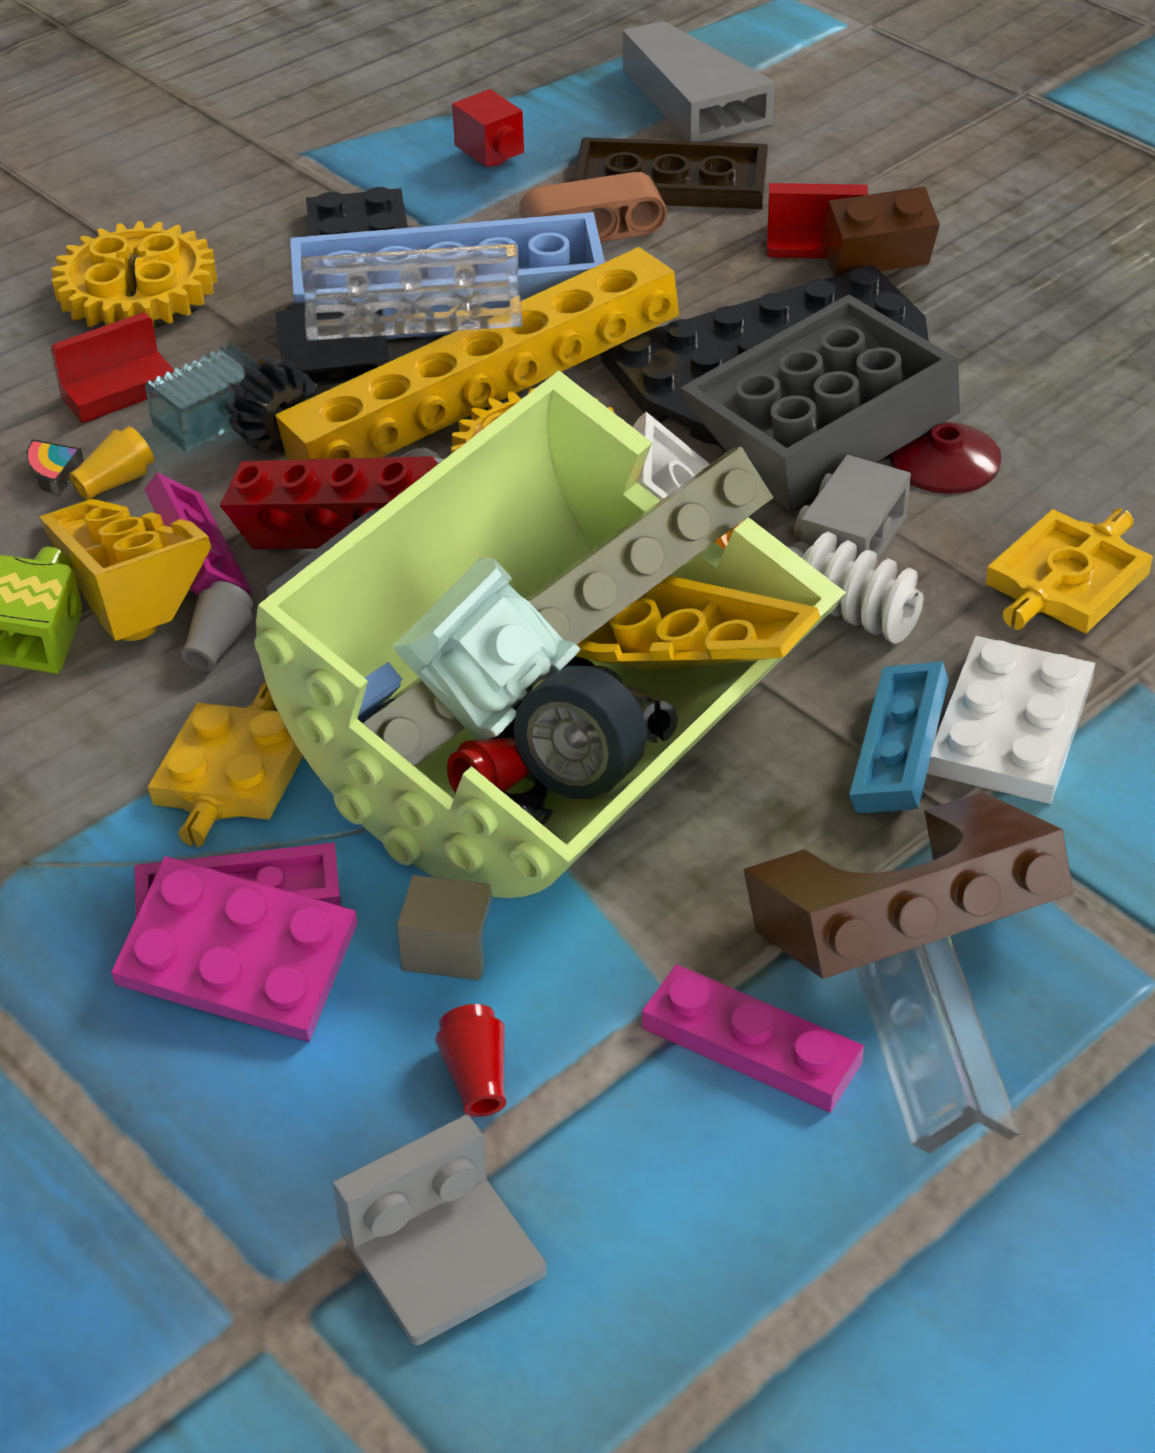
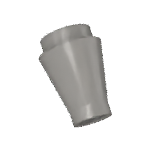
M217 581L212 583L210 588L204 589L199 593L188 637L181 650V657L189 666L199 671H211L218 659L252 623L253 615L251 610L253 608V601L247 592L232 583Z

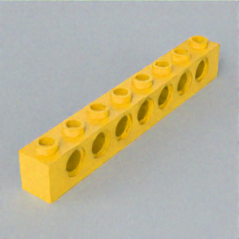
M637 247L275 414L287 460L382 458L470 416L472 408H487L488 399L490 398L498 401L508 398V392L512 391L516 394L551 377L558 370L562 372L680 315L674 270L642 248Z

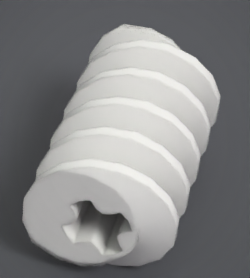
M828 531L823 533L814 545L807 549L802 559L846 592L838 605L829 614L835 617L842 615L846 622L855 626L862 624L866 631L874 635L883 634L885 640L894 644L903 641L917 624L923 608V592L916 590L917 571L908 567L896 579L897 562L887 558L876 569L877 554L867 549L856 559V544L847 540L837 548L836 535Z

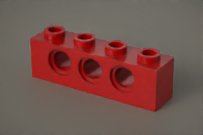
M433 456L241 461L220 503V507L252 549H318L368 511L379 507L383 508L438 464Z

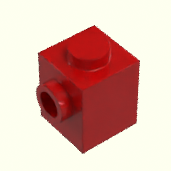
M491 89L452 103L454 145L486 168L498 166L507 159L525 152L523 110Z

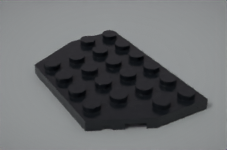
M874 265L868 267H857L850 272L823 280H812L806 285L778 293H768L761 298L737 305L723 306L715 311L692 318L672 321L668 325L650 329L602 352L601 362L643 413L647 412L660 423L670 418L690 427L691 437L704 443L718 445L726 452L682 398L680 387L847 295L853 296L925 340L929 341L925 315Z

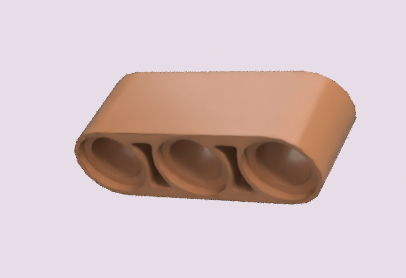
M642 172L540 186L528 191L521 199L519 206L522 218L589 213L597 209L593 213L600 242L654 233L663 226L668 213L653 180L649 175Z

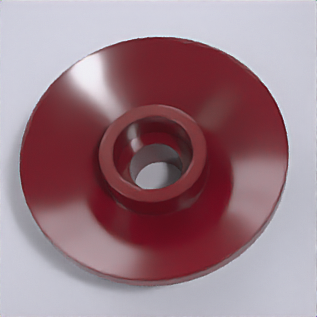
M945 421L890 454V461L893 468L910 472V484L917 488L935 493L957 494L979 489L991 482L1000 470L1001 452L996 442L983 431L962 423Z

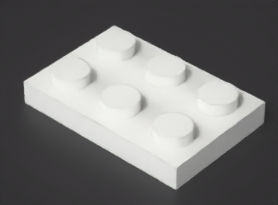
M975 636L935 737L927 774L1052 804L1093 681L1096 663L1063 654H1054L1010 644L1006 641Z

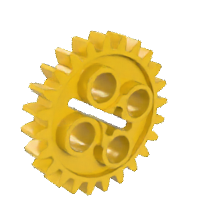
M138 221L133 229H126L122 223H119L116 226V231L111 233L99 228L97 229V238L81 236V246L67 245V255L57 256V266L51 268L56 302H60L61 311H70L74 321L86 317L88 327H93L101 321L105 322L106 326L141 313L149 315L153 321V327L154 320L160 318L171 324L173 323L172 314L177 312L189 316L191 314L190 304L203 306L205 304L204 295L213 294V283H217L213 249H208L207 240H197L195 231L182 234L181 225H175L168 230H163V224L160 221L151 228H144L143 222ZM138 254V257L135 259V264H134V265H135V276H134L133 260H134V256ZM135 277H136V283H137L136 294H135L134 296H131V292H133L134 289H135V282H134V280H135Z

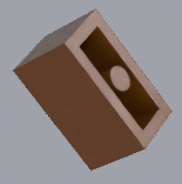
M925 186L829 200L821 242L833 276L850 272L857 267H868L874 265L880 272L920 266L930 263L940 223Z

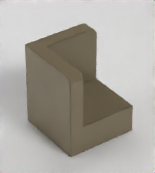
M413 875L397 923L402 971L473 980L481 979L484 970L482 933L492 900L491 886L485 883Z

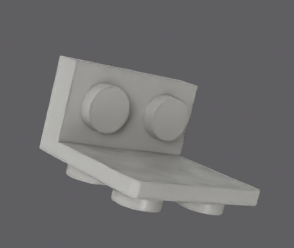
M468 1114L333 1182L341 1235L413 1345H421L546 1276L545 1260L487 1181L483 1134Z

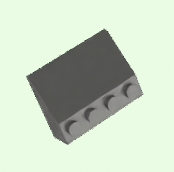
M851 295L841 298L680 387L682 398L724 450L728 452L730 449L741 446L774 497L772 500L790 512L818 496V491L827 473L834 474L847 454L877 462L932 430L936 425L942 424L960 413L958 358Z

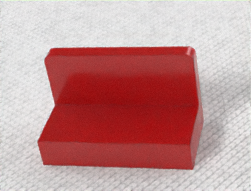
M769 183L767 256L827 259L821 237L829 200L868 195V185Z
M141 313L54 343L51 346L60 396L81 423L178 389L175 370L157 350L153 321L147 313Z

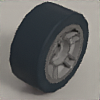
M568 666L546 678L528 693L516 710L513 729L518 753L529 772L549 790L570 799H594L610 792L633 770L643 757L647 740L644 715L632 693L612 675L590 666Z

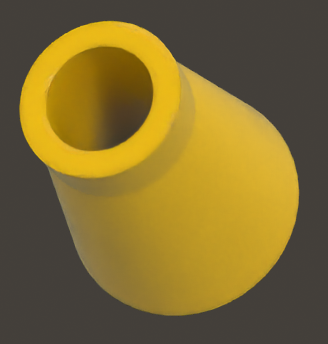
M128 426L122 431L114 429L78 468L69 473V478L77 492L85 500H89L101 493L147 475V467L153 464L155 459L145 439L133 427Z

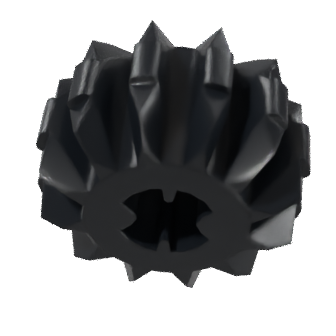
M261 356L256 368L243 366L244 378L240 383H229L235 396L223 405L231 415L228 424L247 443L263 451L271 448L283 452L284 446L275 414L314 397L313 393L317 385L312 382L310 376L302 372L300 367L290 360H283L280 357L274 360Z

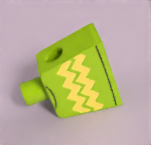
M54 547L42 548L34 560L0 555V664L59 674L63 668L82 615V603L75 572L71 568L70 560L64 552Z

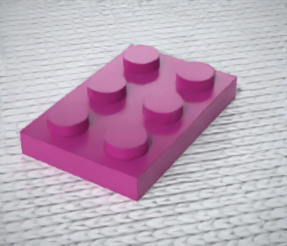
M164 856L111 974L115 985L310 1042L358 924L356 911Z

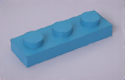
M943 661L883 667L849 794L856 814L919 809L949 681Z

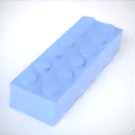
M593 212L290 238L294 304L311 302L315 303L317 307L338 305V302L342 299L355 296L367 297L370 301L381 300L386 340L408 337L433 338L442 334H451L605 263Z

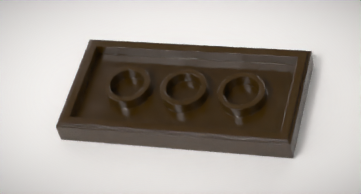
M584 137L581 140L573 181L642 172L649 175L667 206L762 209L768 145L759 143Z

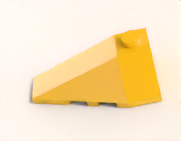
M89 499L39 516L41 525L54 548L61 550L69 558L71 568L75 572L77 586L97 620L115 641L120 639L136 641L146 638L156 631V626L172 621L211 549L209 536L191 521L179 519L171 523V527L165 526L160 514L149 512L140 517H131L128 507L95 499Z
M669 575L578 643L577 646L581 650L575 656L602 663L654 671L784 658L821 616L818 608L814 606Z

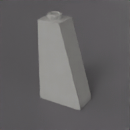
M665 21L623 30V71L687 141L704 142L773 125L775 83L767 76Z

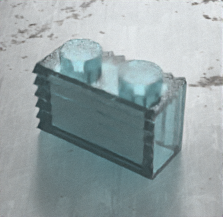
M229 343L227 348L220 347L218 352L211 351L209 357L203 355L200 361L194 359L191 365L185 363L182 369L176 367L173 373L167 371L164 378L157 376L155 382L148 380L145 388L151 421L154 427H158L160 432H164L166 437H170L172 442L175 441L177 446H181L184 452L204 442L217 439L221 434L232 429L228 424L231 415L223 405L235 396L229 383H240L244 378L243 366L256 368L258 362L235 344Z

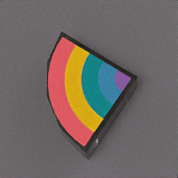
M32 439L26 451L30 473L38 480L39 487L58 496L61 495L71 482L69 473L84 462L81 448Z

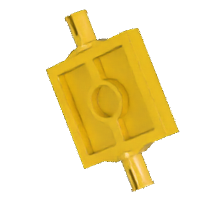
M1116 508L1102 523L1095 525L1089 522L1078 521L1054 509L1047 513L988 565L986 585L1016 599L1002 613L1005 623L1009 627L1014 624V629L1020 630L1037 613L1043 612L1087 634L1150 574L1153 556L1127 544L1121 538L1126 531L1133 527L1134 520L1132 515L1127 510L1122 514L1123 509Z
M266 682L262 683L254 701L246 708L197 702L147 787L153 805L183 809L190 813L178 832L180 839L189 846H193L194 842L196 847L203 846L211 827L219 819L241 816L270 820L303 758L302 753L284 725L279 712L276 711L277 708Z

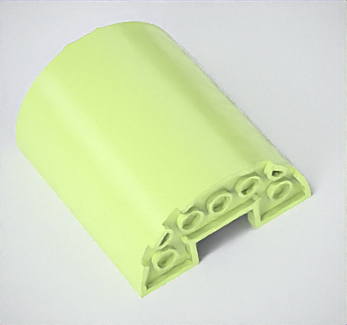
M559 370L258 604L254 645L259 655L273 702L296 746L323 784L334 795L335 805L342 816L351 823L361 824L383 843L388 854L398 863L405 866L412 864L436 878L489 884L492 889V897L498 898L525 897L538 893L552 885L783 659L775 658L659 671L590 660L595 666H604L615 671L622 679L624 686L640 691L656 700H662L671 704L678 716L677 727L674 734L666 741H662L658 737V743L646 740L643 757L633 770L608 793L594 799H570L548 789L544 809L553 810L549 821L544 826L472 766L462 775L455 794L448 780L447 762L450 755L457 751L461 743L468 740H476L466 728L413 766L358 720L368 680L365 679L366 676L389 662L403 679L400 682L401 686L391 698L419 678L391 647L479 558H494L511 576L512 580L508 584L521 597L527 599L661 501L637 482L652 442ZM749 517L733 530L725 550L714 542L670 575L817 607L821 618L796 645L838 605L846 593ZM545 679L539 681V682L532 688V690H533L534 688H536L540 683H542ZM524 778L505 792L511 794L524 793L532 789L534 784Z

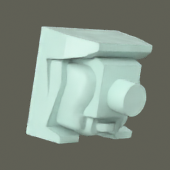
M479 558L391 647L476 740L498 736L515 718L516 711L513 708L532 691V688L539 681L560 671L581 650L574 642L563 640L534 606L521 597L508 584L512 580L511 576L494 558Z

